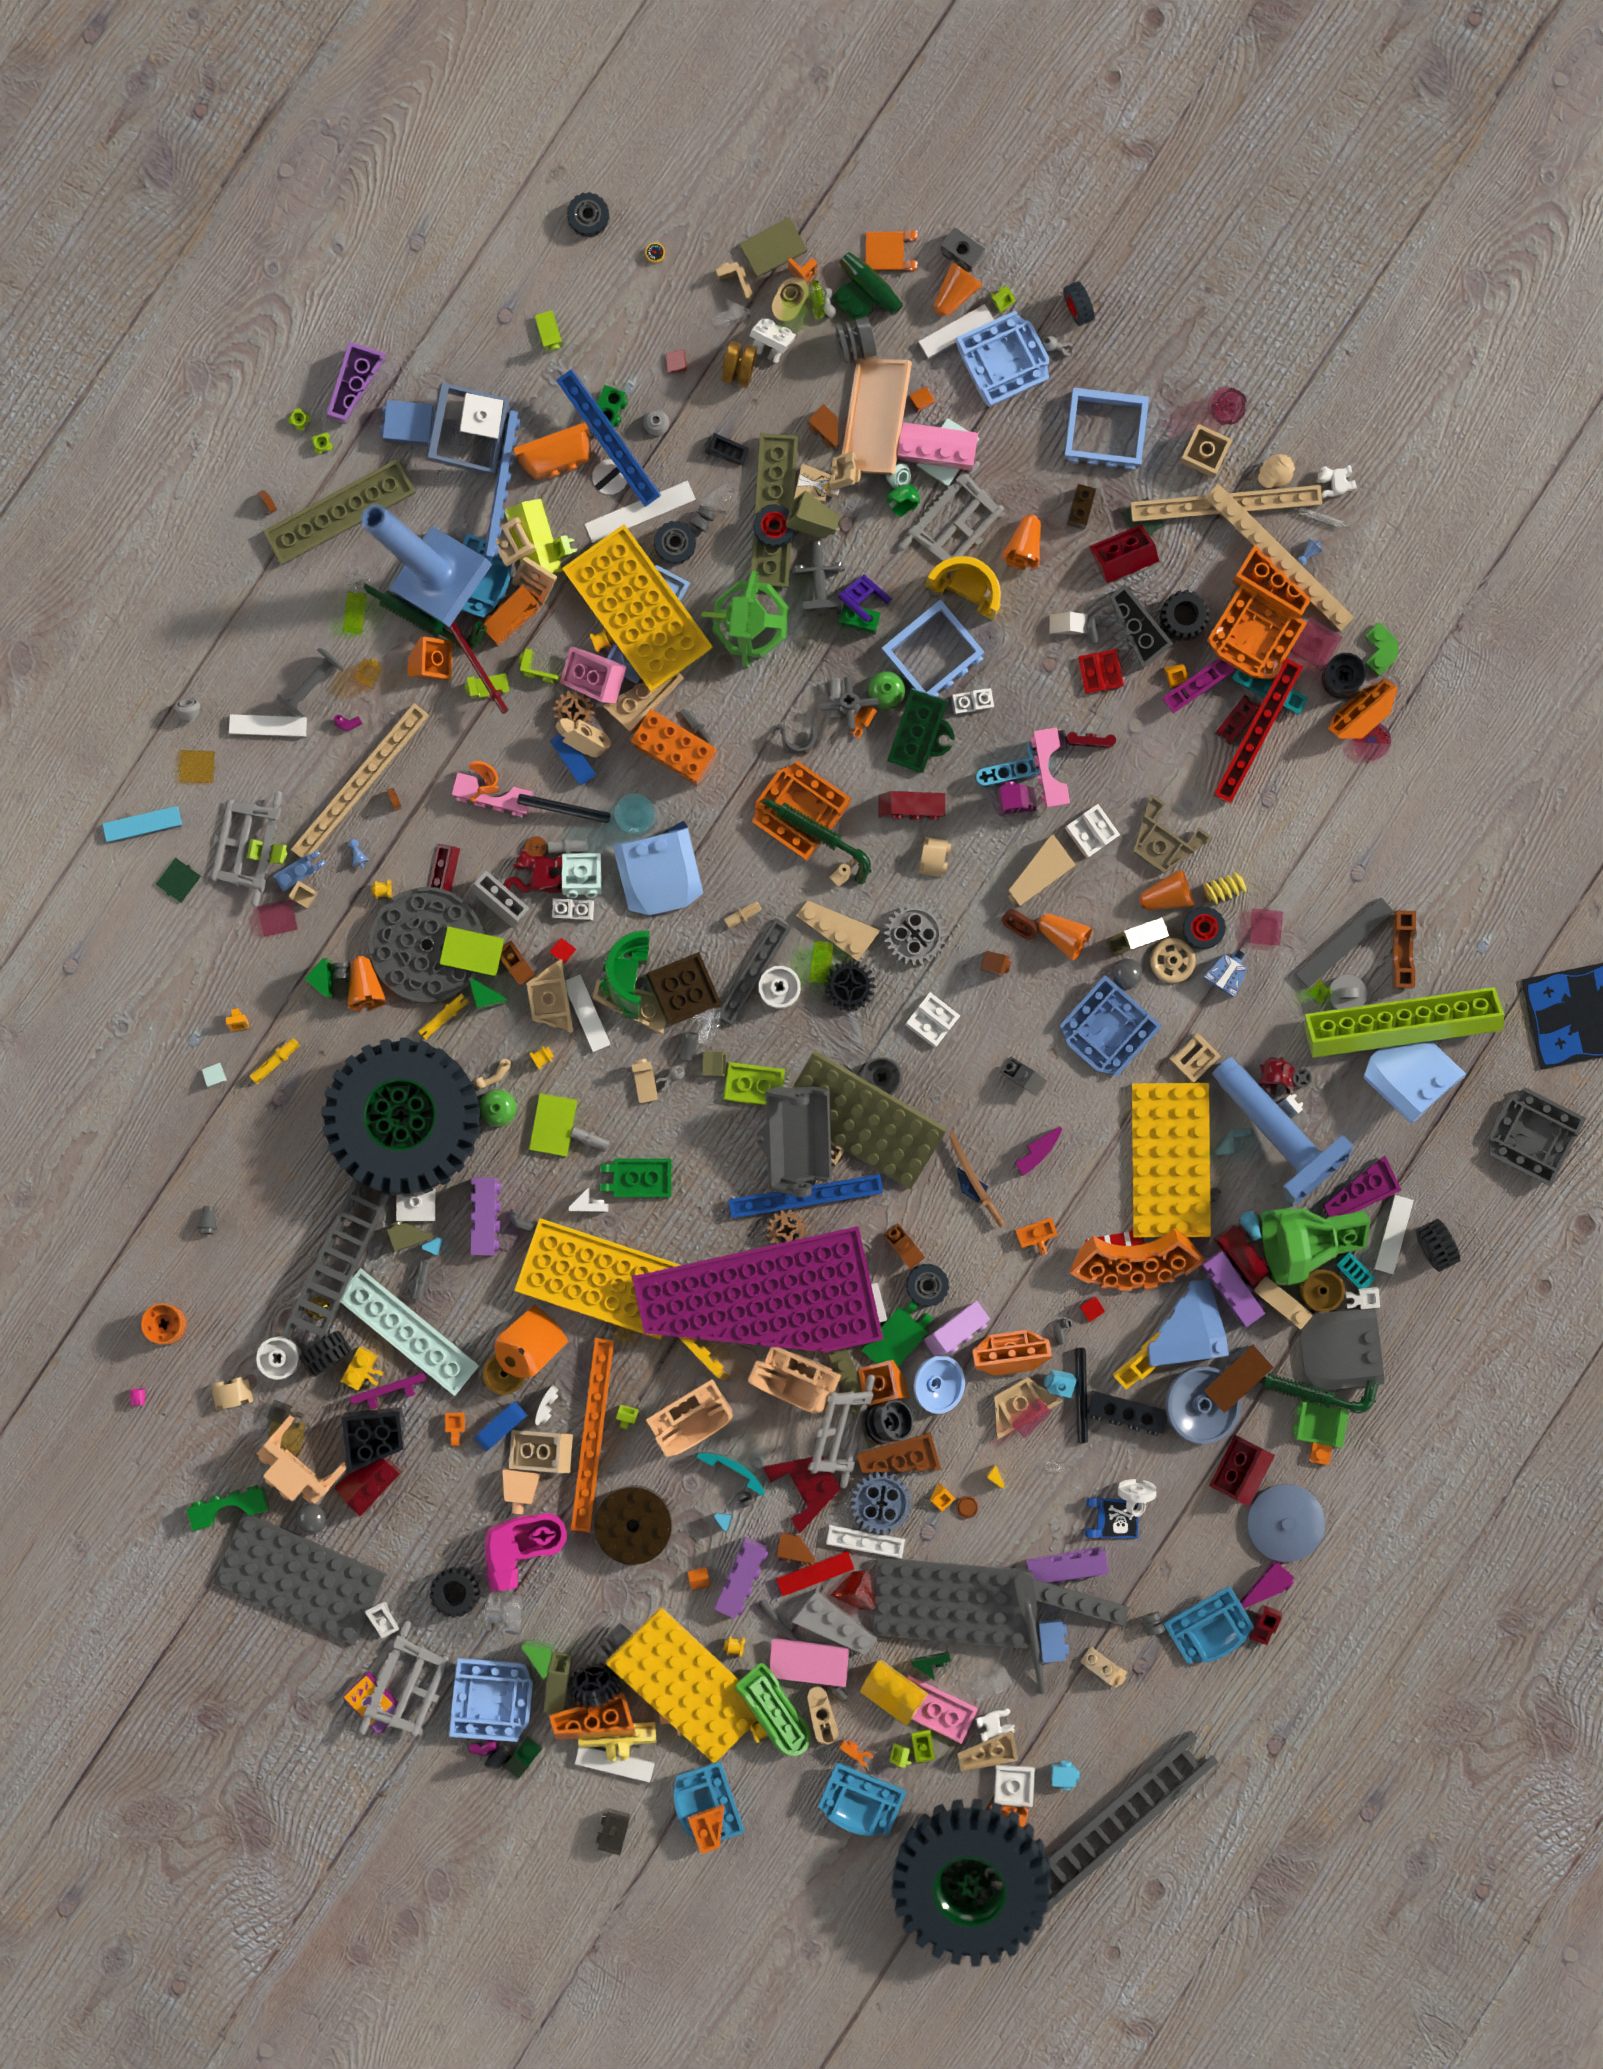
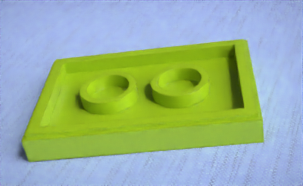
M448 926L440 964L497 976L504 938Z
M728 1062L723 1100L766 1106V1091L776 1086L783 1087L785 1069Z
M539 1094L529 1150L568 1156L578 1100Z

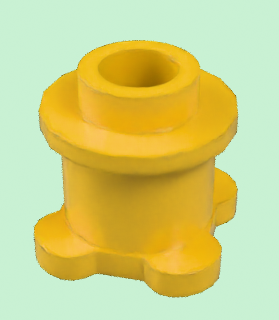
M605 629L596 635L590 634L596 652H601L600 649L607 646L612 647L611 643L614 641Z
M387 879V882H378L376 880L375 884L371 885L372 896H375L376 899H379V897L392 899V881L390 879Z
M541 1046L542 1048L535 1053H529L538 1069H542V1066L548 1062H553L551 1058L554 1055L549 1047Z
M730 1636L729 1639H725L723 1650L727 1651V1655L729 1653L739 1655V1658H742L745 1638L742 1637L741 1640Z
M760 1723L749 1726L757 1743L761 1741L760 1739L768 1736Z

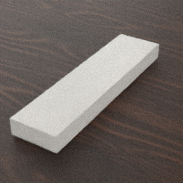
M984 304L920 340L919 344L929 359L956 344V337L985 325L994 319Z
M230 714L229 734L306 737V717Z
M581 974L566 980L567 993L592 1051L595 1052L611 1045Z
M1394 1195L1374 1269L1394 1274L1414 1200Z
M829 1525L826 1545L902 1558L905 1543L904 1538Z
M587 1747L578 1749L575 1764L650 1782L655 1762L631 1756L624 1761H620L618 1753L617 1762L607 1759L606 1750Z

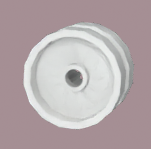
M774 966L767 969L759 981V994L762 1000L768 1006L775 1009H785L792 1006L797 1001L801 992L800 980L797 974L785 966ZM778 984L783 985L782 991L776 990Z
M283 1336L270 1338L263 1342L258 1349L256 1356L257 1366L262 1374L268 1378L276 1380L287 1378L296 1373L301 1366V1360L299 1359L302 1353L301 1348L291 1338L288 1339ZM279 1354L282 1355V1357H281V1360H282V1361H279V1360L277 1359V1355H279Z

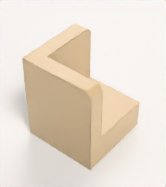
M298 881L288 897L308 909L318 892Z

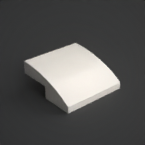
M1099 804L1065 827L1086 859L1120 835Z
M929 993L905 1025L936 1048L960 1015L932 993Z

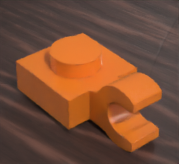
M870 706L861 707L858 713L854 715L855 731L847 732L859 739L863 733V726H869L877 710Z
M465 1412L445 1413V1432H451V1446L460 1445L459 1432H465Z
M843 1739L839 1745L841 1750L859 1761L863 1767L867 1766V1763L863 1761L864 1756L873 1758L872 1753L869 1751L860 1752L857 1749L859 1746L850 1739L849 1741Z

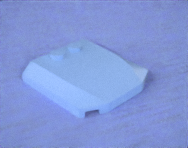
M1016 311L971 330L955 339L958 351L983 401L989 407L1049 379V357L1033 325L1028 320L1022 319Z
M688 828L613 845L630 911L653 915L687 907L704 893Z
M1432 1041L1380 1048L1370 1057L1363 1078L1405 1119L1413 1124L1443 1094L1461 1081L1466 1073Z
M457 1658L449 1737L517 1742L529 1723L533 1684L525 1663Z

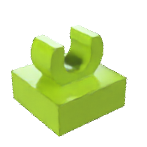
M999 286L998 293L990 294L1000 313L1016 302L1011 289L1007 286L1004 288Z
M566 535L560 536L553 541L557 560L565 559L577 551V549L570 548V544L574 542V539H568Z
M620 1405L616 1419L621 1420L620 1428L628 1429L629 1423L635 1424L639 1409Z
M893 1743L889 1762L898 1767L906 1768V1764L910 1765L912 1763L908 1760L909 1754H914V1751L902 1744Z

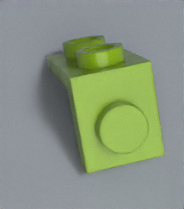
M550 310L535 315L545 352H554L563 347L553 311Z
M525 648L524 653L521 652L519 664H521L520 672L524 674V677L530 679L540 677L543 682L551 684L554 681L558 682L559 677L557 675L530 669L534 655L533 650Z
M505 673L488 676L496 690H502L503 694L510 691ZM474 676L467 677L468 683H464L467 695L470 694L472 700L490 695L480 678L476 679Z
M250 839L247 858L260 861L264 842ZM283 844L272 845L271 859L268 862L283 864L287 856V846Z

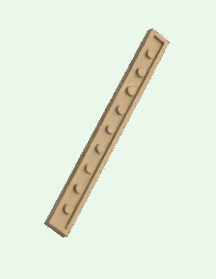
M1219 483L1204 497L1253 547L1256 545L1265 557L1267 556L1279 570H1282L1286 574L1285 576L1311 599L1310 603L1339 631L1354 618Z
M1321 485L1229 493L1247 512L1322 505ZM1205 496L1130 503L1132 522L1216 515L1220 513L1204 498Z
M415 703L410 707L292 847V851L302 858L315 852L429 718L425 711Z

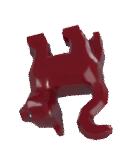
M521 850L516 857V864L513 865L515 869L524 870L531 868L530 883L524 885L520 879L509 877L503 884L508 890H510L511 885H515L523 893L541 891L562 893V875H557L555 878L549 877V869L562 866V856L550 859L543 856H531L527 851Z

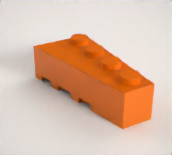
M1254 545L1232 583L1239 587L1241 583L1256 591L1258 593L1257 596L1288 615L1292 613L1300 618L1311 599Z
M624 1693L616 1695L615 1700H609V1704H603L602 1708L600 1706H596L595 1709L592 1707L586 1709L584 1706L576 1707L549 1716L556 1740L636 1735Z

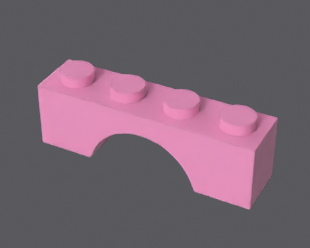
M1057 727L1034 731L1030 741L1032 748L1036 749L1034 764L1035 767H1039L1040 772L1037 775L1038 785L1042 786L1043 793H1040L1041 803L1046 806V809L1069 805L1070 799L1067 784L1055 780L1048 769L1050 755L1060 747Z
M457 773L452 792L453 797H456V801L467 803V800L470 801V797L474 796L479 788L478 779L473 776ZM513 787L506 795L501 797H490L486 794H481L476 798L474 805L485 808L486 805L492 806L494 811L504 813V810L511 811V815L522 818L523 815L528 816L530 806L518 804V795L533 796V792Z

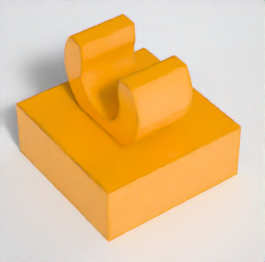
M239 1008L231 1009L232 1017H226V1025L230 1032L249 1029V1021L245 1014L242 1015Z

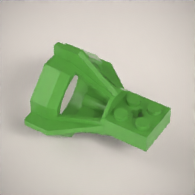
M757 571L751 572L749 582L738 581L715 600L714 613L702 612V617L713 618L712 631L732 655L742 656L743 667H750L751 657L764 658L787 639L790 608L771 584L758 583L759 572ZM744 589L741 597L733 596V600L729 601V606L726 609H721L722 604L729 595L737 590ZM758 590L764 591L775 601L780 615L767 614V611L756 599ZM719 622L725 623L727 632H730L729 636L737 638L739 648L732 645L724 637ZM765 627L778 628L776 635L768 644L758 649L752 648L751 639L762 632Z
M1283 1208L1260 1213L1259 1220L1262 1223L1261 1238L1265 1260L1271 1272L1270 1280L1277 1283V1285L1300 1283L1309 1277L1310 1271L1335 1258L1337 1254L1366 1249L1371 1222L1366 1212L1360 1211L1328 1218H1322L1303 1208Z

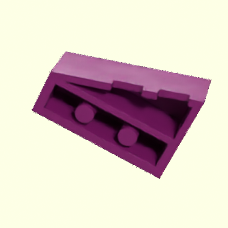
M1014 781L1004 782L997 792L1000 815L1038 810L1034 787L1015 784Z

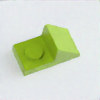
M930 1729L911 1732L916 1763L935 1760Z

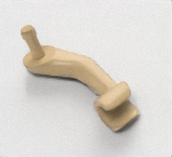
M502 1059L497 1072L492 1077L485 1080L483 1077H480L473 1082L475 1088L481 1090L488 1085L499 1082L511 1067V1061Z

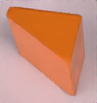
M926 386L909 395L917 412L935 403L933 396Z

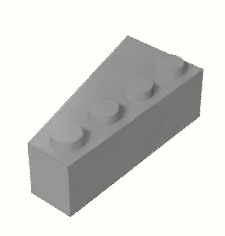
M815 1589L792 1619L793 1623L864 1655L877 1641V1637L817 1589Z

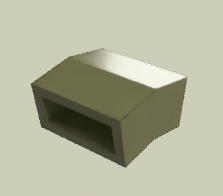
M703 1051L702 1076H726L727 1052Z

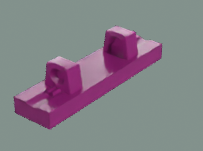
M1218 658L1165 695L1162 700L1172 714H1174L1236 671V668ZM1183 690H1185L1189 697L1185 696Z
M423 1372L351 1396V1404L368 1401L370 1409H375L379 1407L376 1396L404 1388L407 1397L414 1396L413 1385L427 1380L426 1373Z

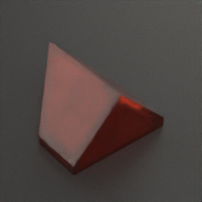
M869 1570L852 1572L830 1596L860 1610L875 1609Z

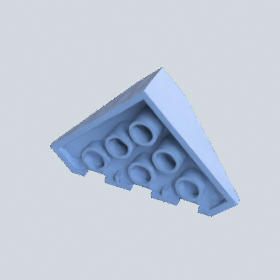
M1209 1279L1189 1283L1187 1286L1189 1291L1184 1298H1179L1172 1309L1175 1312L1169 1320L1165 1319L1158 1332L1160 1334L1155 1342L1151 1341L1147 1346L1150 1366L1229 1356L1226 1334Z

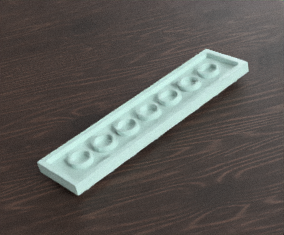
M362 1268L354 1275L341 1303L451 1394L456 1396L480 1365Z

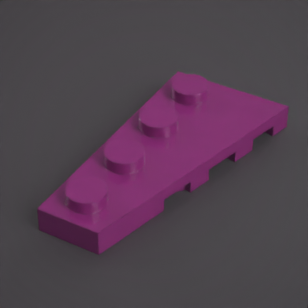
M1386 1156L1381 1157L1323 1205L1328 1217L1357 1212L1401 1191Z

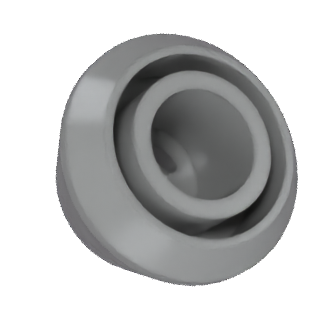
M652 410L646 414L643 425L649 434L659 436L668 430L669 418L663 411Z
M186 698L178 701L174 709L181 720L192 722L198 717L201 705L196 699Z

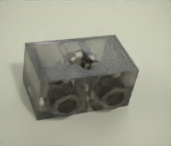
M608 1809L607 1814L603 1813L600 1823L604 1825L603 1831L598 1832L595 1842L599 1844L598 1850L620 1856L631 1814L613 1809ZM611 1827L615 1828V1832H617L613 1836L610 1835L609 1831Z

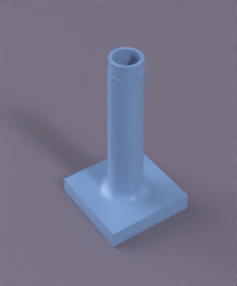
M380 505L368 507L362 515L361 522L363 527L405 565L389 589L397 596L450 627L492 566V563L431 526L423 540H421L392 513Z
M1232 1057L1225 1060L1212 1073L1219 1082V1085L1296 1170L1297 1175L1285 1184L1283 1189V1197L1292 1207L1296 1206L1351 1158L1354 1146L1344 1135L1324 1152L1320 1151Z

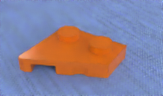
M723 1804L688 1817L701 1854L720 1848L724 1812Z

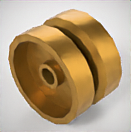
M730 341L724 358L721 381L722 383L732 384L736 374H738V386L748 388L754 369L757 347L747 345L741 356V343Z
M1325 1269L1312 1270L1309 1272V1277L1300 1282L1299 1295L1302 1302L1310 1309L1320 1312L1332 1311L1343 1301L1345 1295L1344 1283L1332 1271ZM1321 1287H1325V1290L1322 1291L1323 1294L1319 1292Z
M495 1355L490 1357L484 1365L483 1380L487 1388L493 1393L499 1395L512 1394L525 1383L526 1378L515 1377L509 1373L508 1376L502 1377L503 1373L501 1371L503 1368L500 1367ZM507 1356L505 1358L506 1364L514 1367L515 1360Z

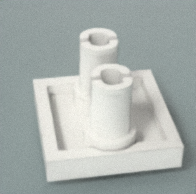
M762 318L752 329L750 337L755 339L752 346L758 347L757 354H762L766 344L772 347L767 358L771 361L774 357L772 362L778 363L781 354L793 343L796 334L786 327L776 325L770 319Z

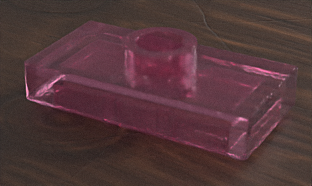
M1038 1397L1011 1425L1026 1438L1052 1411Z

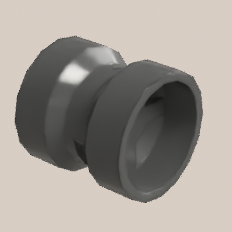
M699 506L697 516L692 519L690 524L698 530L707 533L709 524L715 519L716 515L706 508Z
M1159 1611L1148 1613L1141 1617L1142 1622L1146 1625L1145 1632L1147 1636L1165 1631L1164 1625L1160 1621L1161 1615Z

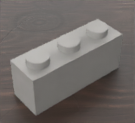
M487 871L480 876L470 890L512 928L523 919L530 909Z

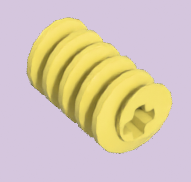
M1236 872L1232 873V878L1226 875L1225 881L1221 877L1218 878V884L1215 880H1212L1210 883L1211 887L1208 883L1203 885L1204 894L1210 906L1212 900L1215 904H1218V898L1224 902L1225 895L1232 899L1233 892L1237 896H1240L1239 890H1242L1244 894L1247 893L1242 877Z

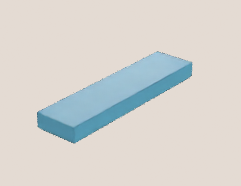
M178 806L102 823L106 842L108 843L182 826Z

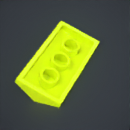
M541 499L521 502L505 509L507 521L519 518L527 538L536 548L534 553L526 555V557L552 574L563 572L560 561L557 560L552 534ZM512 529L511 534L519 549L524 547L516 531Z

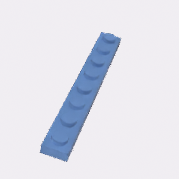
M512 410L509 412L506 420L507 428L503 438L504 444L500 456V465L483 556L490 562L494 556H497L499 549L496 541L497 538H500L502 531L499 523L500 520H503L505 513L502 505L503 502H506L508 495L505 487L506 484H509L511 473L508 472L509 466H512L514 459L511 451L516 446L517 437L514 434L520 424V419L517 418L518 412Z

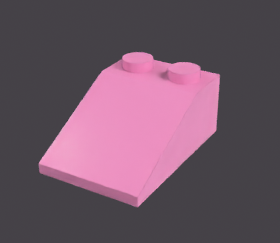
M570 647L560 683L600 702L616 703L626 666L599 655Z

